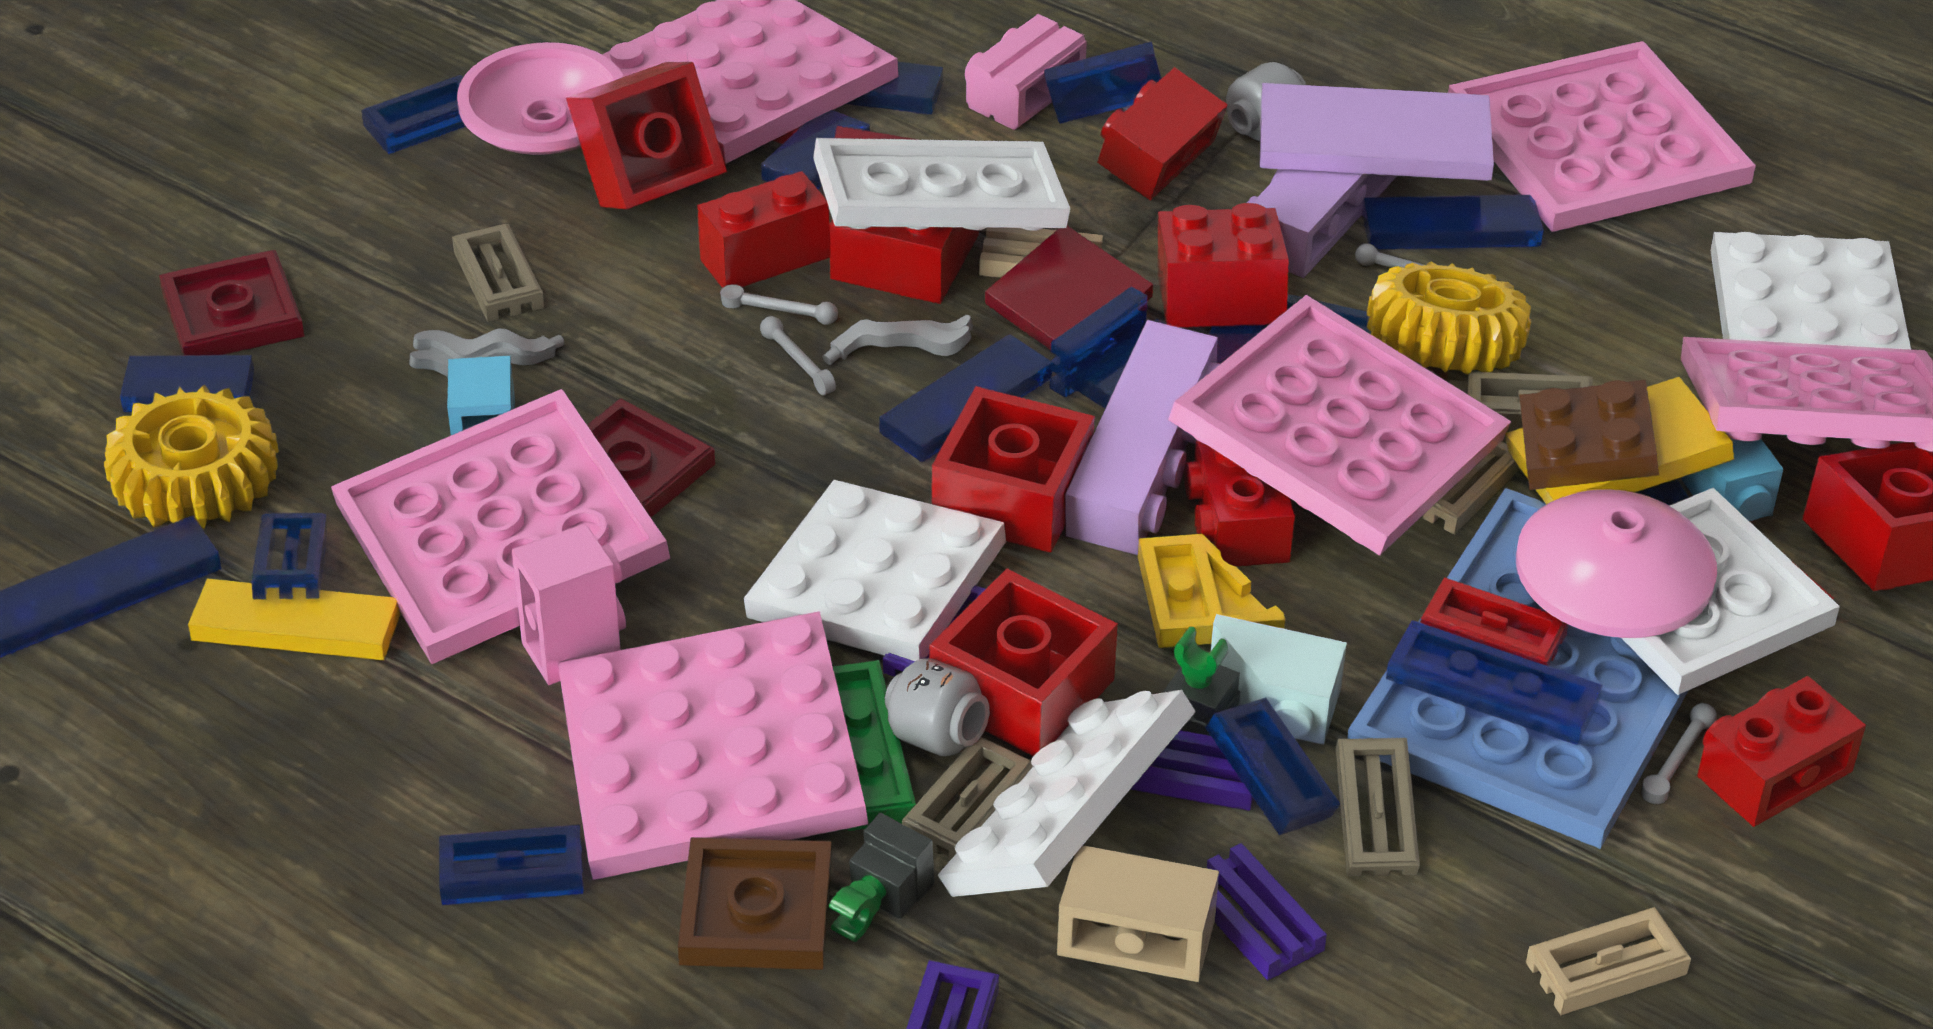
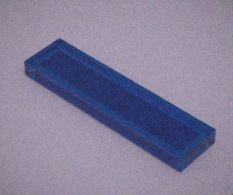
M192 515L0 590V658L221 570L219 552Z

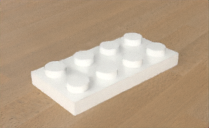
M816 138L813 159L835 226H848L854 229H867L871 226L907 227L915 230L929 227H964L970 230H982L991 227L1022 228L1030 231H1037L1043 228L1067 227L1070 206L1044 142Z
M1177 690L1151 694L1150 691H1141L1127 699L1104 702L1100 698L1093 699L1076 708L1068 717L1070 725L1057 740L1046 745L1033 756L1031 760L1033 767L1018 784L1006 789L996 798L993 804L996 810L984 824L970 831L958 841L955 846L956 855L938 874L950 895L956 897L1048 887L1195 713L1184 692Z

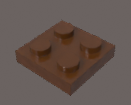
M1615 380L1596 386L1571 389L1549 388L1538 393L1519 395L1529 490L1659 475L1646 380L1629 382Z
M691 837L678 940L679 965L823 970L832 864L831 841Z

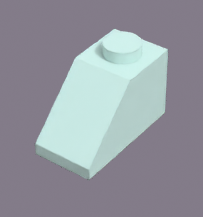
M1216 614L1213 622L1211 651L1221 638L1226 640L1228 653L1221 665L1240 672L1238 689L1240 690L1239 707L1255 727L1261 731L1324 745L1341 690L1347 642Z

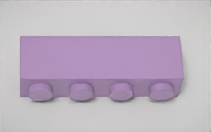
M1278 169L1270 185L1258 197H1251L1247 203L1260 204L1265 208H1276L1289 258L1288 272L1304 278L1397 176Z
M1147 320L1065 494L1067 537L1138 555L1139 539L1146 538L1148 532L1157 533L1159 531L1166 510L1167 499L1164 495L1168 486L1177 488L1180 484L1185 469L1186 452L1184 450L1187 443L1196 444V439L1191 434L1168 419L1175 400L1220 365L1217 363L1218 337Z

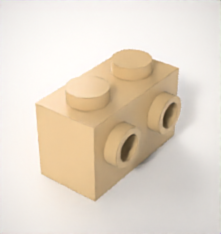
M1082 846L1075 854L1059 904L1057 955L1199 982L1215 922L1219 871Z

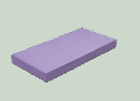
M1262 83L1260 168L1485 181L1492 179L1494 160L1489 95Z

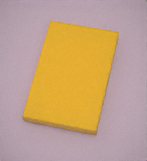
M1676 377L1647 387L1659 475L1536 489L1546 505L1559 498L1589 490L1611 489L1635 493L1734 460L1733 441L1724 431H1716L1709 412L1680 377ZM1523 428L1505 433L1507 451L1528 479Z

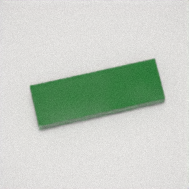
M877 660L833 666L868 819L867 825L848 828V831L866 829L879 813L902 824L903 818L916 803L900 740L893 734L888 722V710L885 705L887 689L880 662Z

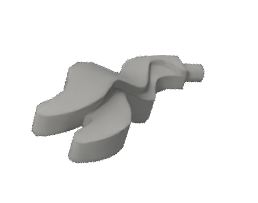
M965 315L951 323H939L932 320L898 322L860 320L830 343L831 349L823 355V360L828 365H831L838 358L845 360L852 351L867 345L878 347H919L936 355H953L964 348L970 341V331L973 328L970 315Z
M496 329L475 339H464L445 331L428 330L414 335L413 347L418 351L410 353L409 364L413 368L434 370L447 377L448 359L510 356L511 363L532 365L554 357L556 349L564 346V339L561 335L550 339L544 335L537 339H526L507 329Z

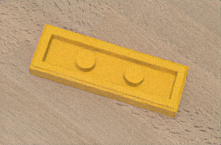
M207 579L188 627L191 641L384 660L400 617V611L397 601L393 597Z

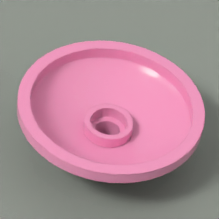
M548 42L519 45L501 50L484 58L465 74L457 93L459 114L463 123L473 134L503 150L530 155L571 151L580 148L581 145L566 97L624 77V75L610 59L588 48L565 43Z
M1622 490L1583 491L1548 503L1535 512L1522 528L1516 552L1518 575L1526 591L1536 603L1562 622L1590 633L1609 637H1651L1685 626L1694 620L1708 605L1717 577L1715 554L1710 543L1698 527L1680 512L1661 501L1642 494Z

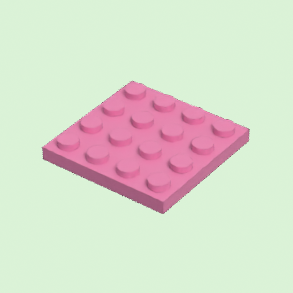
M716 0L714 2H707L683 17L672 22L659 24L653 31L630 42L617 44L610 51L602 54L617 65L624 77L664 62H694L725 164L899 77L896 57L796 0Z
M1644 41L1449 85L1448 93L1489 95L1493 160L1551 232L1751 184L1756 165Z
M1307 295L1175 400L1168 419L1191 434L1198 441L1210 446L1244 468L1249 474L1263 480L1297 502L1302 508L1311 511L1350 536L1355 542L1364 545L1379 556L1504 440L1505 433H1507L1511 423L1507 418Z
M1683 337L1681 362L1705 409L1709 412L1716 431H1724L1731 439L1757 441L1762 438V433L1787 435L1789 440L1796 443L1819 445L1826 442V437L1851 438L1853 444L1866 448H1886L1890 446V441L1915 442L1918 448L1933 451V360L1925 350Z
M562 389L331 486L338 508L389 594L396 599L399 611L431 664L520 626L512 557L513 548L586 523L601 546L609 544L613 548L620 563L622 580L670 559L666 539Z
M820 611L558 663L588 862L593 880L688 861L691 837L793 840L868 824L864 797Z

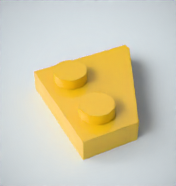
M1203 534L1139 539L1138 561L1159 648L1175 647L1186 630L1191 626L1196 629L1195 641L1197 645L1211 644L1213 622L1216 614L1284 629V613L1276 605L1266 609L1250 593L1251 581L1236 566L1226 563L1221 557V551Z

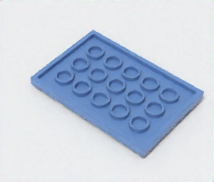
M1505 488L1447 578L1547 612L1526 591L1516 567V552L1522 528L1535 512L1546 505L1545 502ZM1419 620L1349 727L1347 739L1407 738L1411 774L1601 849L1688 691L1677 695L1622 638L1590 633L1569 624L1563 643L1559 644L1556 657L1553 661H1550L1549 670L1545 678H1541L1418 635ZM1379 755L1381 762L1392 766L1391 755Z

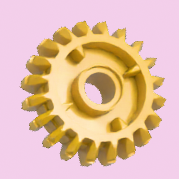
M1432 261L1422 266L1413 262L1406 264L1405 268L1396 266L1389 268L1387 273L1379 275L1377 283L1372 289V295L1369 296L1366 313L1369 316L1367 328L1371 331L1372 336L1409 359L1421 363L1422 367L1432 366L1441 368L1445 373L1448 370H1460L1465 374L1471 373L1472 370L1492 372L1494 368L1503 369L1509 367L1511 362L1520 359L1521 351L1526 346L1531 326V319L1529 318L1531 306L1526 302V296L1520 291L1514 290V286L1511 283L1497 281L1495 275H1484L1475 272L1474 268H1458L1453 263L1449 266H1442Z
M203 385L197 392L185 393L179 386L177 394L164 397L155 393L153 403L149 405L135 403L132 407L131 416L116 418V430L107 435L104 467L107 481L111 484L112 493L117 497L119 506H126L133 519L147 517L153 528L171 521L177 531L181 530L187 523L198 522L205 529L208 520L220 518L230 522L232 511H251L254 498L267 496L269 483L276 479L278 467L276 453L279 451L276 434L272 433L270 421L266 418L264 409L255 408L249 396L234 398L230 388L212 394L206 385Z

